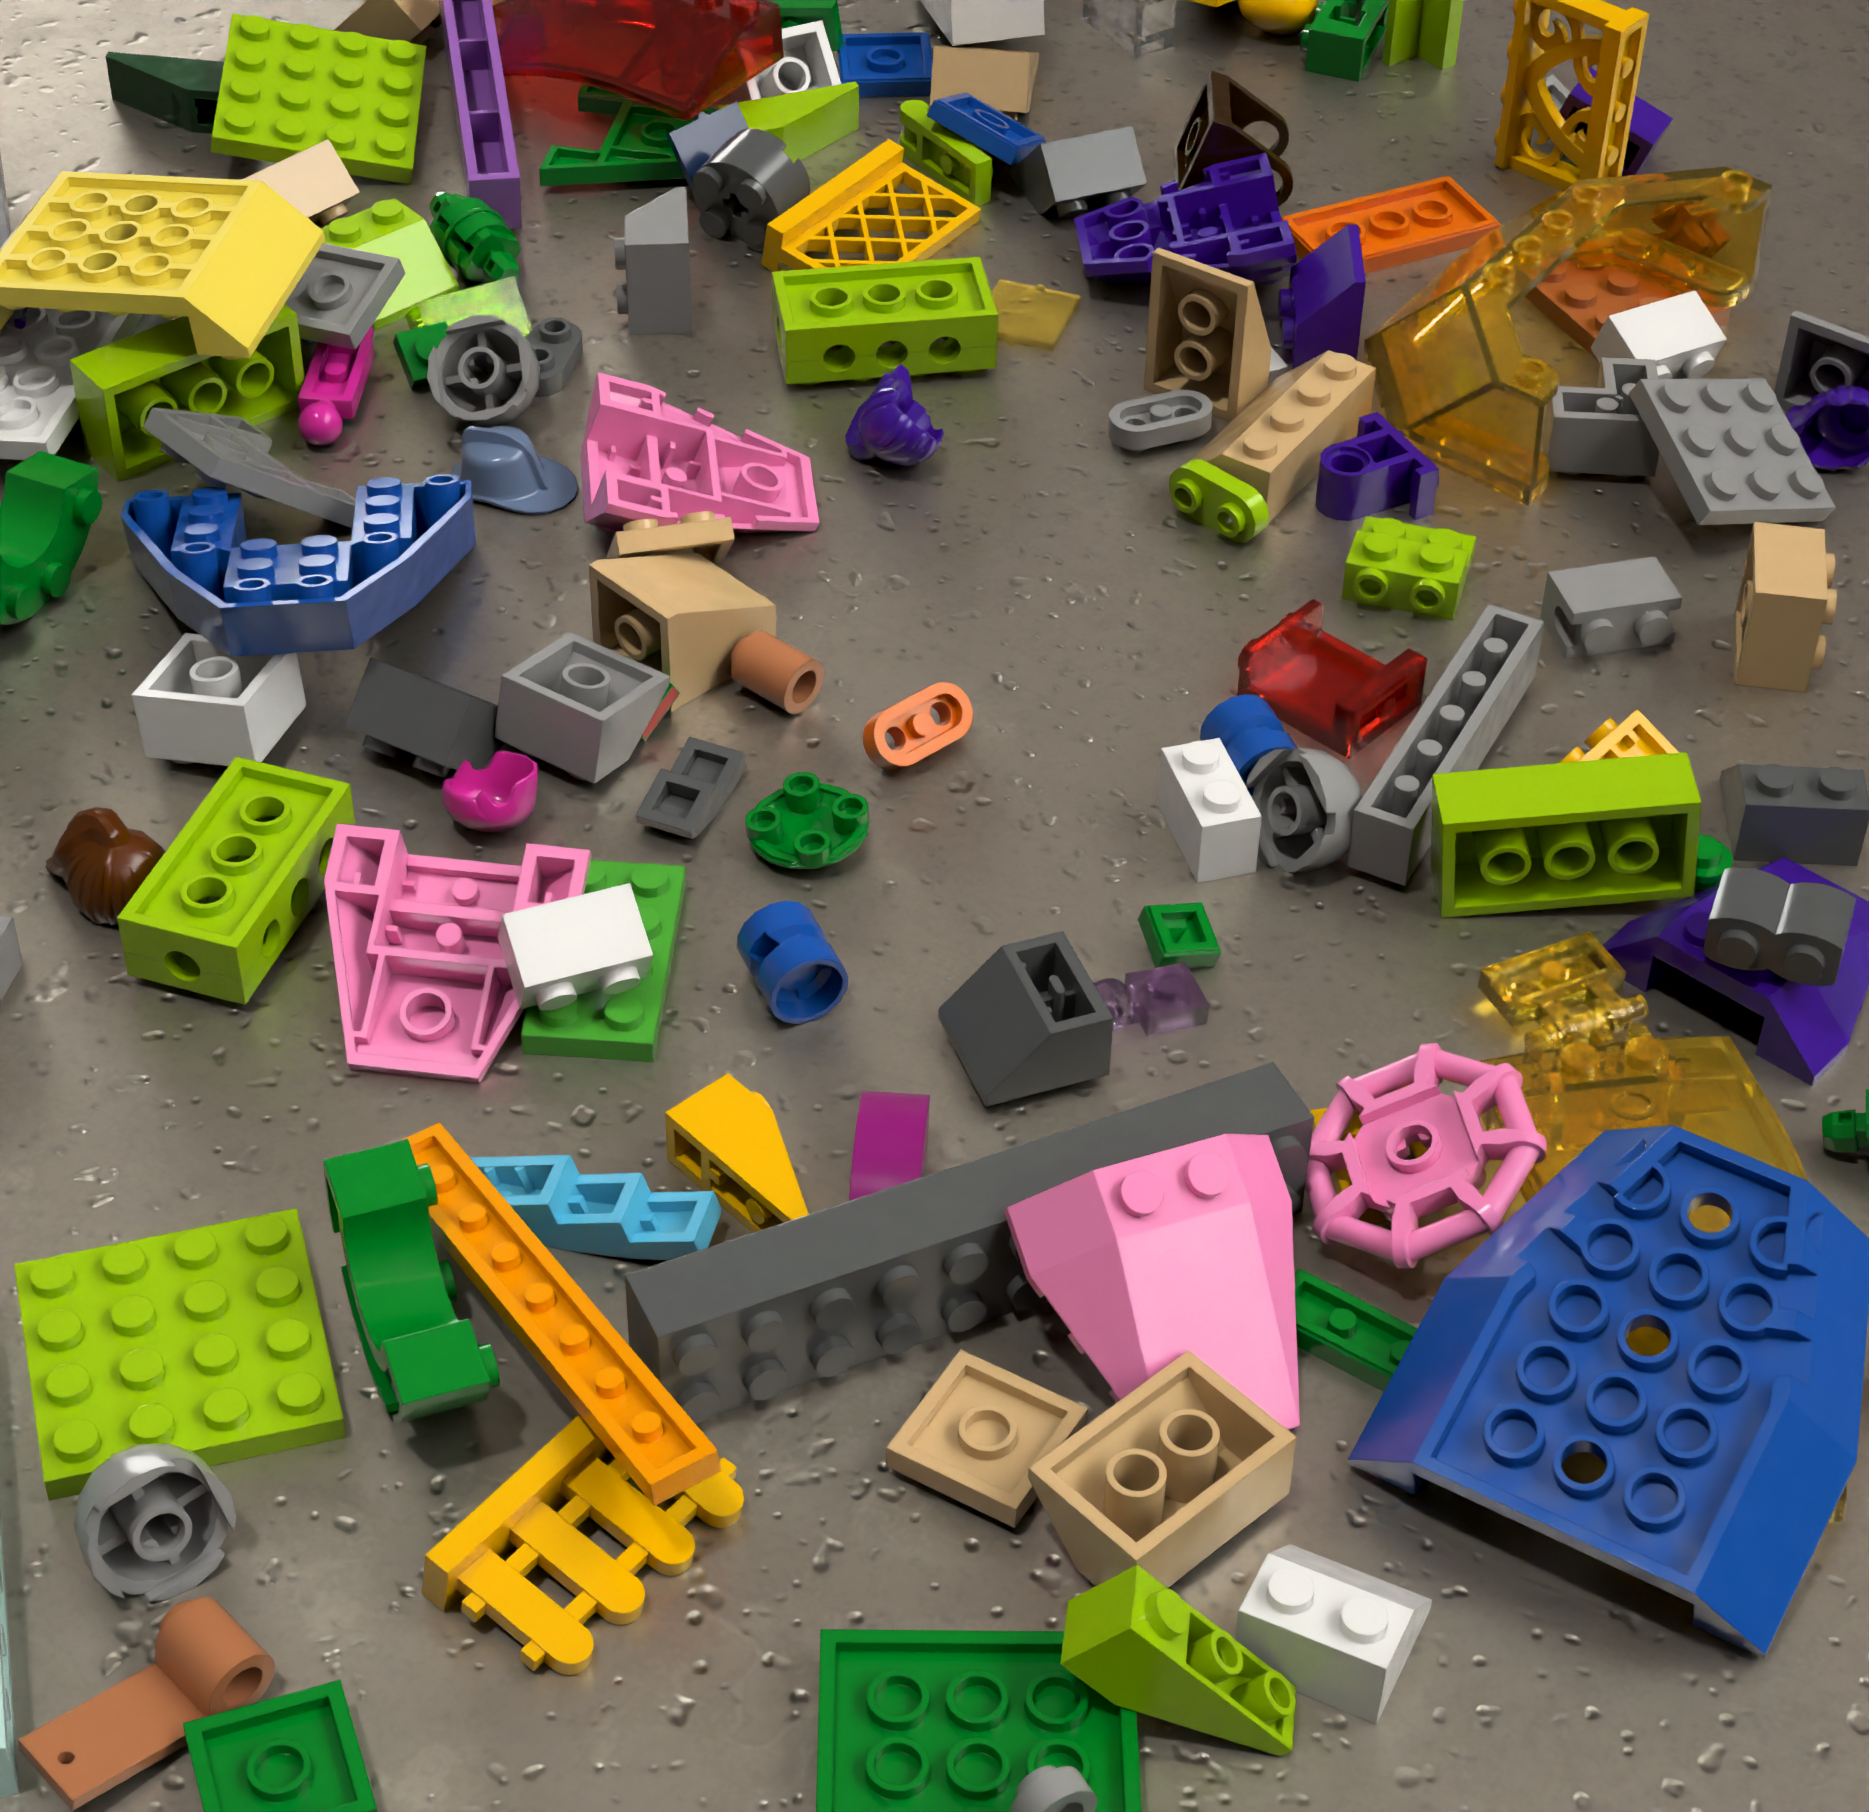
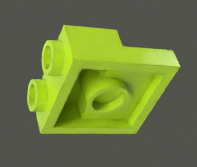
M1366 516L1362 529L1356 531L1345 563L1341 599L1454 621L1473 559L1477 536L1461 534L1448 528L1435 529L1403 523L1394 518Z

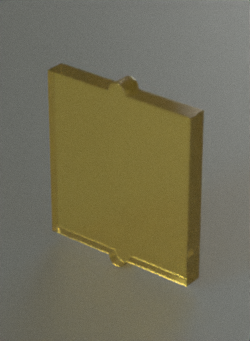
M1000 279L992 291L998 312L997 340L1006 341L1008 345L1021 344L1053 351L1080 305L1081 296L1046 289L1041 284L1032 286Z

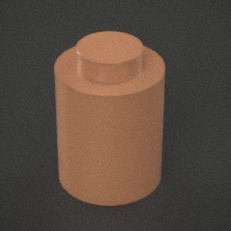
M755 631L749 636L742 638L736 644L731 654V674L733 680L791 714L800 713L809 707L821 689L824 678V668L821 662L766 631Z

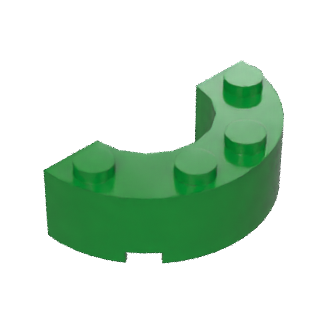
M39 451L6 471L5 491L0 505V624H15L32 617L52 597H61L67 590L70 574L82 553L91 524L98 518L102 508V496L97 491L98 468Z
M408 1139L323 1159L332 1230L334 1233H341L346 1265L340 1266L361 1347L374 1385L386 1412L399 1410L397 1414H393L394 1423L400 1424L485 1401L489 1395L490 1388L500 1386L498 1366L491 1345L489 1343L478 1345L470 1320L464 1319L459 1321L451 1305V1302L457 1301V1289L448 1260L438 1261L434 1246L429 1207L438 1204V1197L433 1174L428 1163L416 1164Z

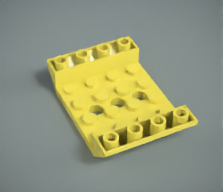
M61 171L0 248V330L15 310L26 307L56 309L64 313L78 310L108 312L115 316L130 313L152 314L167 319L187 316L198 355L221 356L227 360L250 358L325 241L324 232L263 181Z

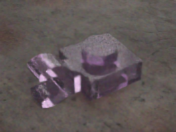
M1186 962L1126 973L1124 984L1114 978H1106L1094 982L1096 989L1113 1016V1031L1126 1025L1140 1023L1146 1036L1207 1024L1210 1005Z

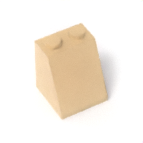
M698 553L600 559L589 564L593 642L669 675V683L674 685L680 693L668 709L670 712L675 711L732 677L731 654L736 644L742 638L759 630L766 631L776 637V605L770 602L764 595L758 594L731 576L729 572L719 568Z

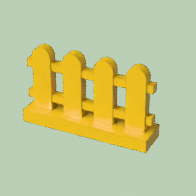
M579 1414L425 1554L422 1595L443 1612L464 1595L466 1598L462 1601L461 1611L474 1622H477L484 1614L488 1615L523 1644L524 1647L520 1651L519 1660L532 1671H535L544 1662L557 1673L563 1675L578 1674L584 1671L591 1662L594 1641L592 1634L583 1624L595 1612L606 1621L616 1625L629 1624L640 1616L645 1599V1589L641 1581L634 1575L646 1563L657 1572L667 1576L682 1574L691 1566L695 1551V1540L693 1535L684 1527L688 1522L697 1516L712 1527L725 1528L738 1521L744 1503V1493L742 1488L733 1480L736 1476L737 1467L725 1457H722L719 1460L720 1472L673 1496L677 1501L665 1512L657 1505L654 1506L645 1495L627 1482L630 1475L616 1458L608 1466L605 1464L613 1454ZM568 1499L569 1502L556 1513L554 1510L564 1500ZM588 1516L627 1547L617 1559L614 1560L576 1529ZM516 1546L518 1550L504 1561L502 1558ZM537 1564L577 1596L564 1609L524 1577Z

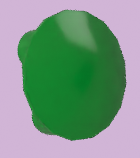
M797 772L785 778L782 789H778L761 800L754 809L747 813L745 817L746 833L753 850L768 862L790 869H816L840 862L858 850L868 835V803L864 797L851 794L846 789L820 783L818 777L813 773Z

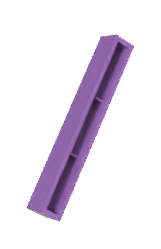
M439 0L466 197L479 198L486 202L491 209L500 213L510 229L522 228L520 175L492 0Z

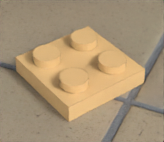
M701 511L682 516L680 518L681 523L658 526L656 519L631 521L623 525L624 531L615 533L606 559L698 553L713 564L722 565L735 540L731 517L715 519L714 512Z
M960 1349L886 1447V1466L1015 1528L1037 1497L1028 1479V1468L1086 1426L1088 1408Z

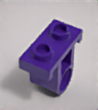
M1378 412L1359 417L1356 438L1331 445L1321 453L1315 506L1320 513L1328 518L1351 521L1409 503V515L1414 520L1433 515L1436 490L1439 486V468Z

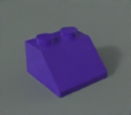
M1346 225L1291 267L1289 288L1279 290L1278 320H1282L1281 349L1290 350L1292 369L1328 350L1350 355L1357 360L1366 287L1358 225Z

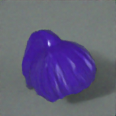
M900 364L894 371L887 372L882 376L873 393L858 408L845 435V441L851 455L859 460L867 461L878 458L894 466H915L933 456L942 443L944 431L943 429H934L926 409L913 400L909 371Z
M1839 385L1836 389L1831 388L1827 392L1813 396L1811 401L1805 405H1794L1785 414L1790 425L1798 434L1800 443L1813 467L1822 470L1829 469L1831 471L1836 469L1853 470L1859 469L1869 462V391L1859 386L1847 385L1845 387L1844 385Z

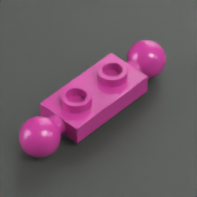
M373 326L370 327L356 350L320 342L317 343L298 396L300 411L298 427L302 437L310 444L315 446L330 445L341 434L343 427L342 418L354 419L374 361Z

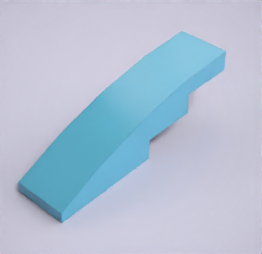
M571 1155L470 1157L545 1247L631 1259L672 1260L708 1248L723 1211L714 1191L651 1192L642 1173L579 1174Z

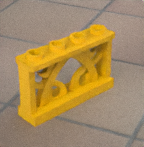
M1515 0L1513 13L1516 16L1513 37L1507 48V59L1509 60L1507 79L1500 96L1501 103L1503 104L1501 121L1494 138V144L1497 147L1494 165L1501 169L1511 168L1576 197L1575 203L1593 210L1620 189L1649 13L1634 7L1625 10L1602 0ZM1551 10L1566 17L1570 25L1572 39L1568 40L1567 28L1558 18L1552 21L1555 28L1554 34L1548 32ZM1584 23L1602 30L1603 34L1585 35ZM1573 59L1576 77L1583 89L1592 97L1591 107L1578 110L1565 121L1550 95L1544 77L1556 65ZM1594 64L1598 66L1596 79L1589 71V68ZM1579 122L1588 124L1586 135L1583 128L1575 134L1574 130ZM1533 128L1537 130L1539 136L1538 141L1534 143L1535 145H1541L1550 138L1555 143L1550 154L1547 155L1530 147ZM1565 154L1578 167L1561 161L1560 159Z

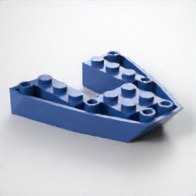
M450 474L429 476L424 480V483L401 484L400 479L383 477L368 481L367 486H357L351 541L337 542V538L330 535L310 536L304 538L301 544L277 545L275 540L266 538L246 540L242 493H227V490L222 487H204L194 490L192 495L170 497L169 493L163 490L142 491L136 493L133 496L134 499H125L121 513V521L135 567L179 620L231 657L355 649L418 605L476 546L471 480L459 481V477Z

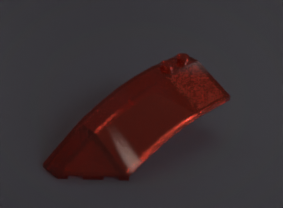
M496 0L492 2L504 76H541L579 82L614 92L684 121H688L784 58L780 6L768 0Z

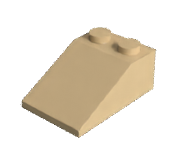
M952 45L934 46L930 106H932L934 100L967 92L1017 121L1018 112L1027 113L1030 110L1039 62V52Z
M1158 247L1153 252L1143 389L1156 394L1183 389L1200 392L1211 400L1213 404L1212 415L1231 422L1268 387L1271 345L1254 282Z

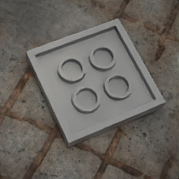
M1765 378L1640 379L1629 392L1633 403L1698 525L1754 524V522L1824 521L1836 508L1824 487L1821 476L1813 467L1800 443L1798 434L1790 425L1777 401L1775 392L1768 385Z

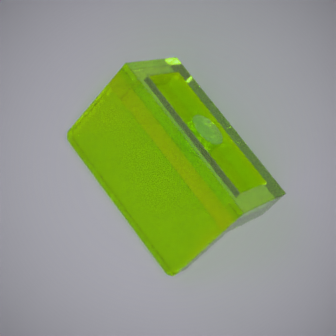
M514 276L416 302L405 315L410 330L446 321L448 327H450L453 323L472 315H493L516 327L525 338H527L532 330Z

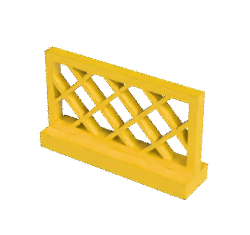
M888 139L768 223L761 265L774 272L782 271L788 266L794 270L924 261L977 223L980 218L981 208L902 163L905 148ZM903 183L919 194L894 193V190ZM869 208H888L889 215H865L864 211ZM898 209L923 210L924 217L900 216ZM933 210H948L957 215V217H934ZM839 229L858 230L859 237H835L834 233ZM868 230L893 231L894 238H870ZM903 231L928 232L929 237L927 239H905ZM809 251L828 252L829 259H812L805 254ZM838 252L863 253L864 260H839ZM873 253L898 254L899 259L897 261H875Z

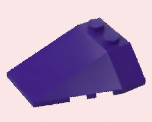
M1786 857L1756 868L1776 875L1789 884L1800 882L1825 884L1838 888L1856 898L1848 938L1834 985L1812 986L1800 984L1782 978L1769 969L1754 971L1735 969L1719 964L1702 954L1708 920L1719 884L1698 892L1693 897H1686L1629 921L1593 953V964L1643 992H1647L1671 968L1675 967L1765 1017L1755 1055L1813 1086L1847 1052L1869 986V901Z

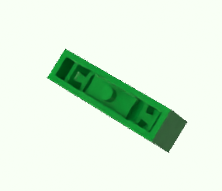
M1326 0L1325 2H1319L1313 23L1305 25L1301 37L1300 50L1307 53L1305 71L1359 82L1386 35L1390 0H1360L1363 7L1360 11L1359 26H1356L1357 19H1354L1357 14L1359 0Z

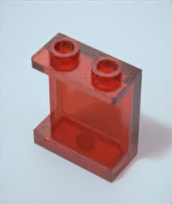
M1312 599L1294 613L1290 612L1285 615L1280 623L1259 638L1250 640L1244 646L1237 663L1240 669L1237 696L1249 694L1261 697L1268 702L1280 721L1345 758L1350 759L1421 705L1428 658L1408 648L1386 665L1326 633L1322 629L1324 604Z

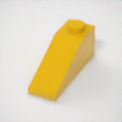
M727 1073L665 1112L667 1160L703 1191H714L720 1205L752 1233L809 1215L773 1110L760 1093L749 1091Z

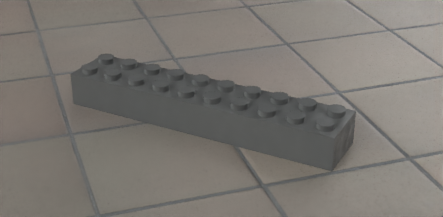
M1271 1062L626 1274L625 1288L629 1346L693 1422H703L713 1415L755 1400L770 1399L784 1390L822 1377L839 1375L848 1368L889 1354L903 1353L915 1345L953 1332L967 1331L984 1321L1016 1310L1030 1309L1047 1300L1045 1296L1040 1298L1026 1279L1004 1210L1013 1204L1092 1170L1223 1134L1268 1135L1292 1201V1215L1302 1212L1314 1116L1275 1063Z

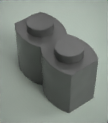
M1741 867L1724 869L1708 920L1702 954L1719 964L1735 969L1751 971L1769 969L1782 978L1800 984L1812 986L1834 985L1848 938L1856 898L1838 888L1825 884L1811 882L1789 884L1776 875L1758 869Z

